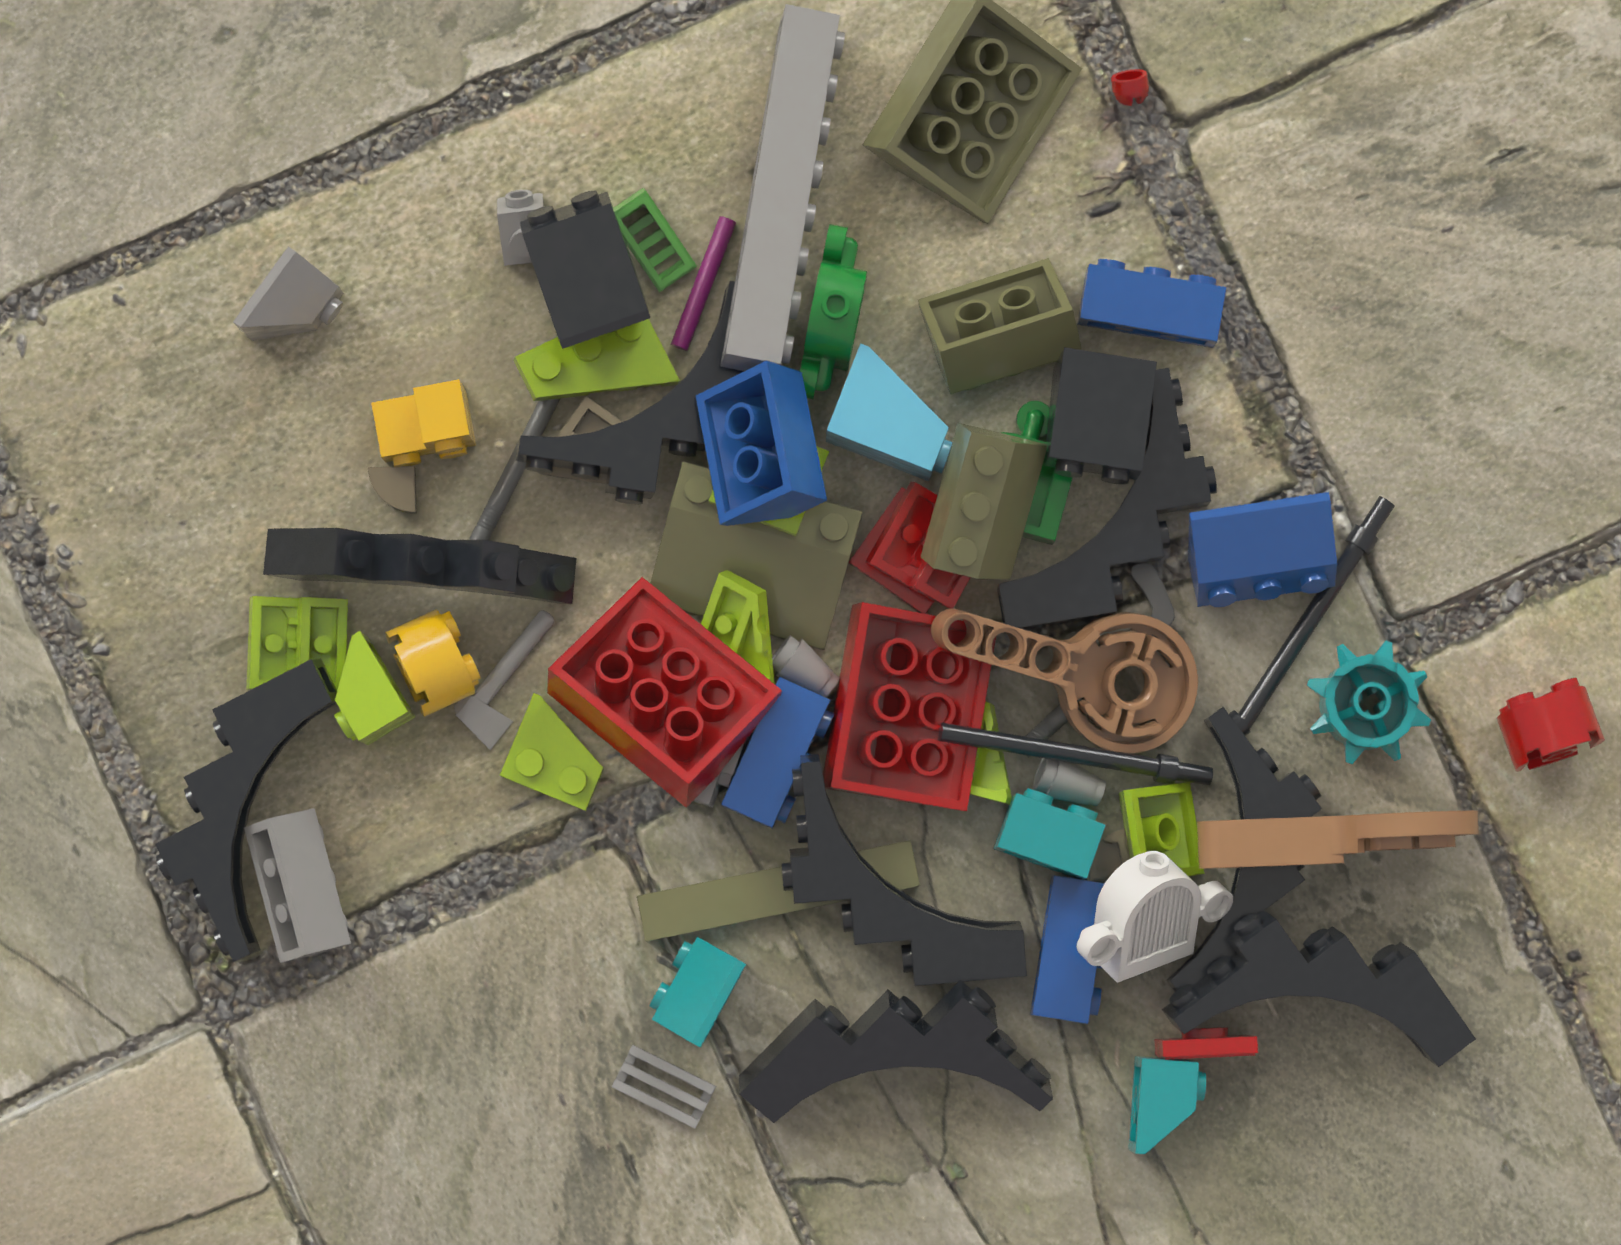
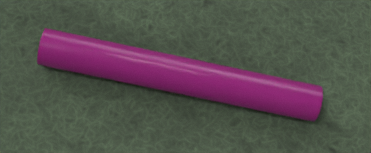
M719 216L670 344L675 348L684 351L689 349L736 226V222L729 218Z

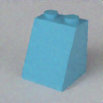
M860 343L826 430V442L926 481L930 480L933 471L942 474L952 445L951 441L946 440L949 427L870 347Z

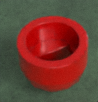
M1131 69L1118 72L1111 77L1112 90L1120 104L1132 106L1133 98L1137 104H1141L1148 96L1149 82L1147 71Z

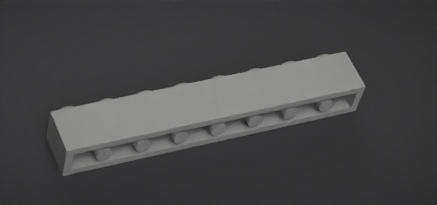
M786 4L780 19L721 367L746 371L766 360L779 365L781 363L789 364L794 336L786 335L788 320L797 319L801 301V292L794 291L796 275L804 276L809 253L808 248L801 247L803 231L811 232L816 212V205L808 203L811 188H819L823 170V161L816 160L818 144L826 145L831 118L823 117L825 101L833 103L838 75L830 74L832 60H840L845 40V32L837 31L840 18L838 14Z

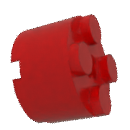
M1570 678L1550 687L1551 692L1535 698L1533 692L1517 695L1506 701L1507 706L1499 709L1500 715L1496 719L1516 772L1521 771L1526 765L1531 770L1578 754L1577 745L1588 742L1591 749L1605 741L1586 687L1580 686L1577 678Z

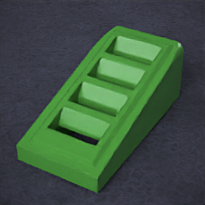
M644 188L613 207L627 247L659 293L697 267ZM644 206L648 213L626 227L622 220ZM655 221L659 228L637 243L633 236ZM666 237L670 244L650 258H647L644 251ZM674 253H677L680 260L658 275L654 267Z

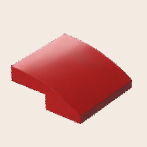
M911 481L865 562L948 609L954 608L971 577L934 569L921 558L938 495L917 482Z

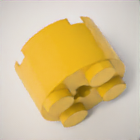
M435 609L385 632L389 644L396 640L398 641V644L394 646L397 653L393 656L414 701L417 702L424 699L426 702L420 707L423 717L475 694L474 686L479 684L478 679H481L470 653L463 656L460 654L456 643L460 642L459 637L461 634L450 611L440 614Z

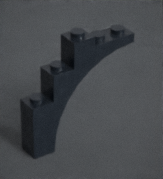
M730 281L725 289L718 322L704 353L688 375L659 402L629 420L595 432L563 437L520 436L516 461L525 462V469L540 473H552L553 467L572 469L571 475L582 479L597 480L600 474H607L605 493L616 494L615 501L641 505L643 504V498L651 499L656 491L661 445L668 446L670 454L685 457L696 456V451H705L696 395L744 372L720 366L735 281Z
M1169 368L1156 370L1143 469L1139 477L1134 481L1120 508L1094 538L1068 558L1034 575L999 584L997 586V593L1003 623L1028 630L1100 618L1116 613V604L1123 603V593L1119 575L1111 576L1110 569L1161 561L1164 557L1163 549L1170 548L1166 521L1158 522L1157 514L1205 507L1210 504V494L1217 493L1213 466L1205 467L1204 456L1185 459L1184 452L1191 451L1190 436L1187 424H1179L1176 406L1183 405L1181 385L1178 378L1171 379Z
M274 528L267 531L263 575L299 581L357 582L425 587L516 597L557 604H572L577 558L522 549L518 545L490 540H445L416 534H372L343 528Z
M321 658L310 659L212 709L217 719L213 722L215 733L225 747L230 745L233 752L184 776L188 785L184 789L186 799L193 811L197 814L201 812L204 819L155 844L160 853L156 855V861L160 871L167 880L172 879L175 886L194 881L196 888L193 889L194 898L203 913H210L217 928L213 932L215 941L225 956L230 954L233 962L261 950L248 917L242 884L244 827L247 826L251 805L266 772L284 746L313 718L337 704L335 701L337 689Z
M1222 707L1204 719L1223 752L1233 779L1240 820L1312 817L1322 809L1316 801L1321 797V794L1306 774L1299 778L1295 771L1277 780L1274 776V773L1279 770L1277 765L1265 749L1260 748L1258 751L1254 749L1245 737L1251 731L1235 710L1228 714L1225 708ZM1305 866L1236 868L1230 891L1233 895V904L1228 913L1216 922L1214 928L1194 955L1166 980L1174 992L1188 984L1194 986L1208 975V968L1218 959L1224 956L1232 957L1235 955L1236 951L1226 939L1235 932V925L1251 913L1256 912L1259 914L1305 881L1299 872Z
M819 754L800 755L801 768L792 769L794 797L804 796L805 815H796L798 843H808V847L789 849L791 862L781 863L784 891L793 890L794 904L850 899V903L841 904L844 932L853 931L854 945L910 940V944L901 945L903 973L912 972L915 986L955 983L960 980L967 982L1027 976L1024 932L1020 921H983L949 914L913 899L885 880L858 853L839 824L825 789Z
M1264 910L1259 914L1255 912L1242 918L1235 925V932L1226 938L1236 951L1235 955L1232 957L1224 956L1215 961L1208 968L1207 976L1194 986L1188 984L1178 989L1170 997V1004L1162 1009L1170 1022L1185 1034L1211 1017L1248 1002L1282 996L1324 997L1357 1005L1387 1019L1408 1037L1425 1058L1438 1067L1476 1040L1415 951L1403 943L1399 942L1397 945L1391 944L1382 948L1372 957L1373 963L1367 966L1347 936L1332 926L1328 930L1323 928L1312 933L1304 941V948L1299 951L1277 919Z
M962 980L923 1018H921L923 1016L921 1010L913 1001L906 996H902L899 999L887 989L850 1028L849 1021L837 1008L831 1005L826 1008L818 1000L814 999L739 1075V1095L773 1123L778 1121L805 1098L835 1082L870 1071L899 1067L943 1068L977 1076L1013 1092L1038 1111H1041L1053 1100L1050 1084L1051 1075L1046 1068L1037 1060L1031 1058L1027 1061L1016 1052V1044L1005 1032L1000 1029L993 1032L998 1027L994 1009L996 1007L995 1002L984 990L977 986L972 990Z

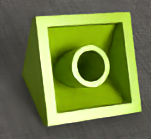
M1190 782L1128 789L1118 793L1130 859L1148 851H1158L1169 857L1188 876L1205 874L1204 869H1199L1197 822Z

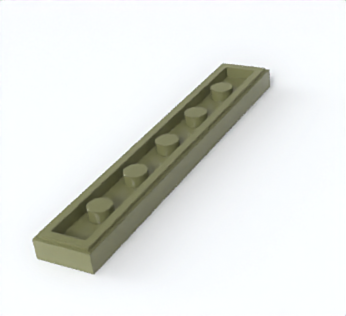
M911 840L858 851L885 880L900 890L920 886ZM782 866L637 896L646 942L850 900L794 904L793 890L784 891Z

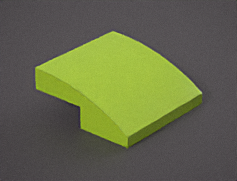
M251 596L249 602L246 690H252L310 659L320 658L338 690L346 659L348 599Z

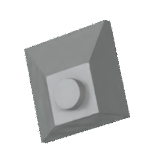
M288 246L233 323L252 341L316 331L322 322L329 325L338 315L343 306V302L339 299L344 293L336 283Z

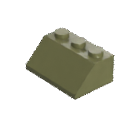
M1049 258L918 299L919 308L935 357L950 395L964 390H972L979 385L1004 377L1015 376L1023 371L1051 362H1057L1064 347L1082 350L1073 308Z
M958 423L921 558L934 569L976 579L1010 580L1048 445Z

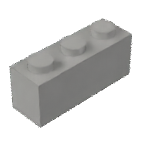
M315 808L268 818L244 827L280 963L327 952L351 944L347 919L342 911L336 889L335 874L330 867L323 841V830L318 822Z

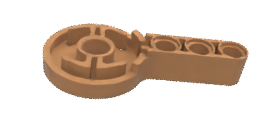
M954 608L941 611L932 622V637L939 647L958 655L1050 682L1055 687L1062 711L1074 730L1087 741L1106 750L1140 753L1164 744L1177 734L1186 723L1196 701L1198 674L1191 650L1184 639L1173 628L1150 616L1131 612L1109 614L1087 624L1075 636L1066 640L1054 639ZM962 619L966 624V635L960 642L952 644L948 638L949 626L955 620ZM1130 628V630L1127 631H1118L1111 634L1105 633L1100 636V634L1104 632H1111L1117 629ZM1006 632L1010 639L1009 649L1004 655L996 657L992 652L993 639L998 634ZM1050 646L1053 651V660L1047 668L1039 670L1035 663L1036 654L1042 647ZM1156 650L1165 657L1170 666H1168L1165 660L1155 652ZM1136 666L1144 675V688L1136 699L1123 701L1115 691L1114 683L1116 676L1122 669ZM1078 707L1080 708V710L1082 711V713L1086 714V715L1088 716V718H1089L1094 724H1096L1097 726H1099L1100 728L1098 729V728H1096L1095 726H1093V725L1088 721V719H1087L1084 715H1082V714L1080 713V711L1078 710ZM1152 719L1154 720V721H1151V722L1146 723V724H1143V725H1137V726H1133V725H1132V724H1136V723L1146 722V721H1149V720H1152Z
M1430 811L1198 821L1199 869L1344 863V854L1365 853V851L1456 847L1455 836L1479 834L1478 811Z

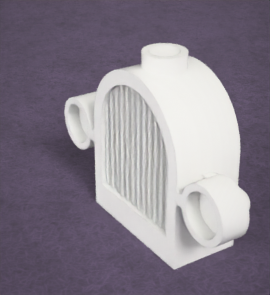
M1148 851L1136 855L1118 867L1104 884L1097 900L1094 925L1082 930L1077 942V951L1089 964L1101 966L1117 983L1193 954L1199 917H1202L1207 922L1218 921L1230 910L1233 904V895L1218 881H1209L1198 886L1169 857L1161 852Z

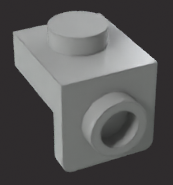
M515 190L507 193L505 197L497 199V218L504 266L532 263L522 235L520 222L527 220V215L530 212L544 207L542 193L533 194L530 190Z

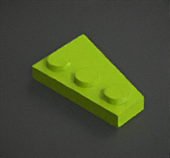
M649 319L562 349L559 339L556 337L515 356L513 360L533 401L590 395V393L620 390V392L637 390L640 387L661 385V387L678 385L680 382Z

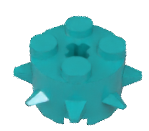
M1384 641L1374 655L1367 654L1356 657L1344 644L1337 646L1339 667L1330 673L1328 678L1308 679L1307 686L1320 697L1319 710L1321 717L1311 726L1312 733L1330 732L1334 739L1345 746V762L1353 764L1364 750L1381 748L1394 761L1401 759L1399 738L1405 735L1411 727L1429 726L1431 719L1417 708L1419 704L1417 688L1427 678L1426 672L1408 673L1403 665L1393 662L1392 642ZM1363 690L1366 691L1367 696L1375 694L1378 698L1379 703L1373 706L1374 715H1370L1368 710L1363 712L1359 706V702L1363 699L1361 694Z

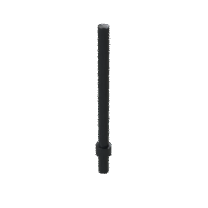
M1379 496L1360 526L1355 524L1345 540L1348 545L1337 560L1335 587L1326 588L1315 594L1238 714L1249 729H1251L1364 554L1369 555L1379 539L1376 535L1395 507L1387 499Z
M941 723L939 728L938 740L941 742L1153 776L1155 782L1174 784L1178 780L1209 786L1213 779L1212 767L1179 762L1176 756L1158 754L1156 758L948 723Z

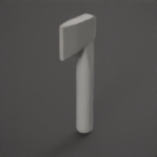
M539 611L477 688L475 694L458 701L454 706L455 715L489 750L493 748L513 721L488 706V704L554 624L553 616L547 611Z

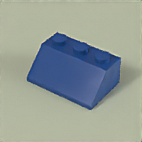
M766 360L696 395L720 525L730 526L791 518L827 501L801 371Z
M1329 492L1190 512L1188 563L1197 607L1208 605L1225 607L1233 604L1235 601L1255 598L1266 601L1275 599L1282 594L1295 592L1313 594L1329 587H1335L1337 556Z

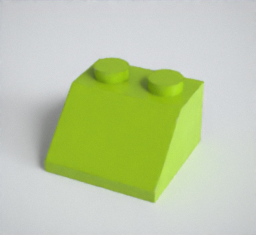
M361 631L353 634L335 698L341 711L334 714V717L348 739L351 738L352 741L358 739L360 742L370 745L416 716L370 638Z

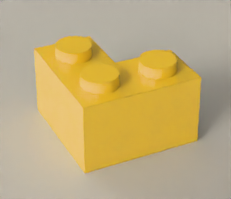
M459 379L413 388L414 395L371 403L381 458L385 463L393 461L395 468L420 464V456L434 453L439 454L440 459L461 457L467 454L466 447L476 446L467 392Z

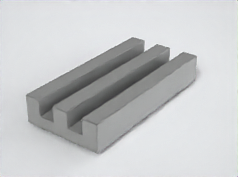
M632 1045L612 1088L696 1128L716 1086ZM636 1058L703 1090L700 1099L634 1067L633 1064ZM628 1074L695 1107L692 1115L625 1083Z

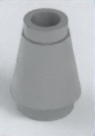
M789 635L772 657L776 677L784 678L825 698L840 679L803 638L797 641Z
M1042 758L1033 782V789L1050 795L1056 800L1090 804L1095 807L1100 803L1106 787L1105 780L1098 778L1075 763Z

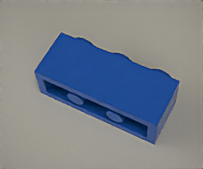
M1098 259L1097 265H1088L1077 325L1213 348L1217 343L1226 287L1216 285L1217 279L1204 275H1189V280L1171 278V271L1157 267H1144L1143 273L1125 270V263L1111 259Z
M781 677L778 678L776 686L782 690V694L756 726L721 803L723 807L773 829L776 820L785 824L796 798L788 795L793 785L792 769L801 768L800 755H810L808 750L815 735L822 739L824 738L835 714L827 710L830 699Z
M1055 875L1051 876L1030 1015L1086 1024L1089 1022V1015L1098 1016L1102 988L1094 987L1097 968H1103L1089 964L1078 953L1077 942L1082 930L1094 925L1097 900L1105 883Z

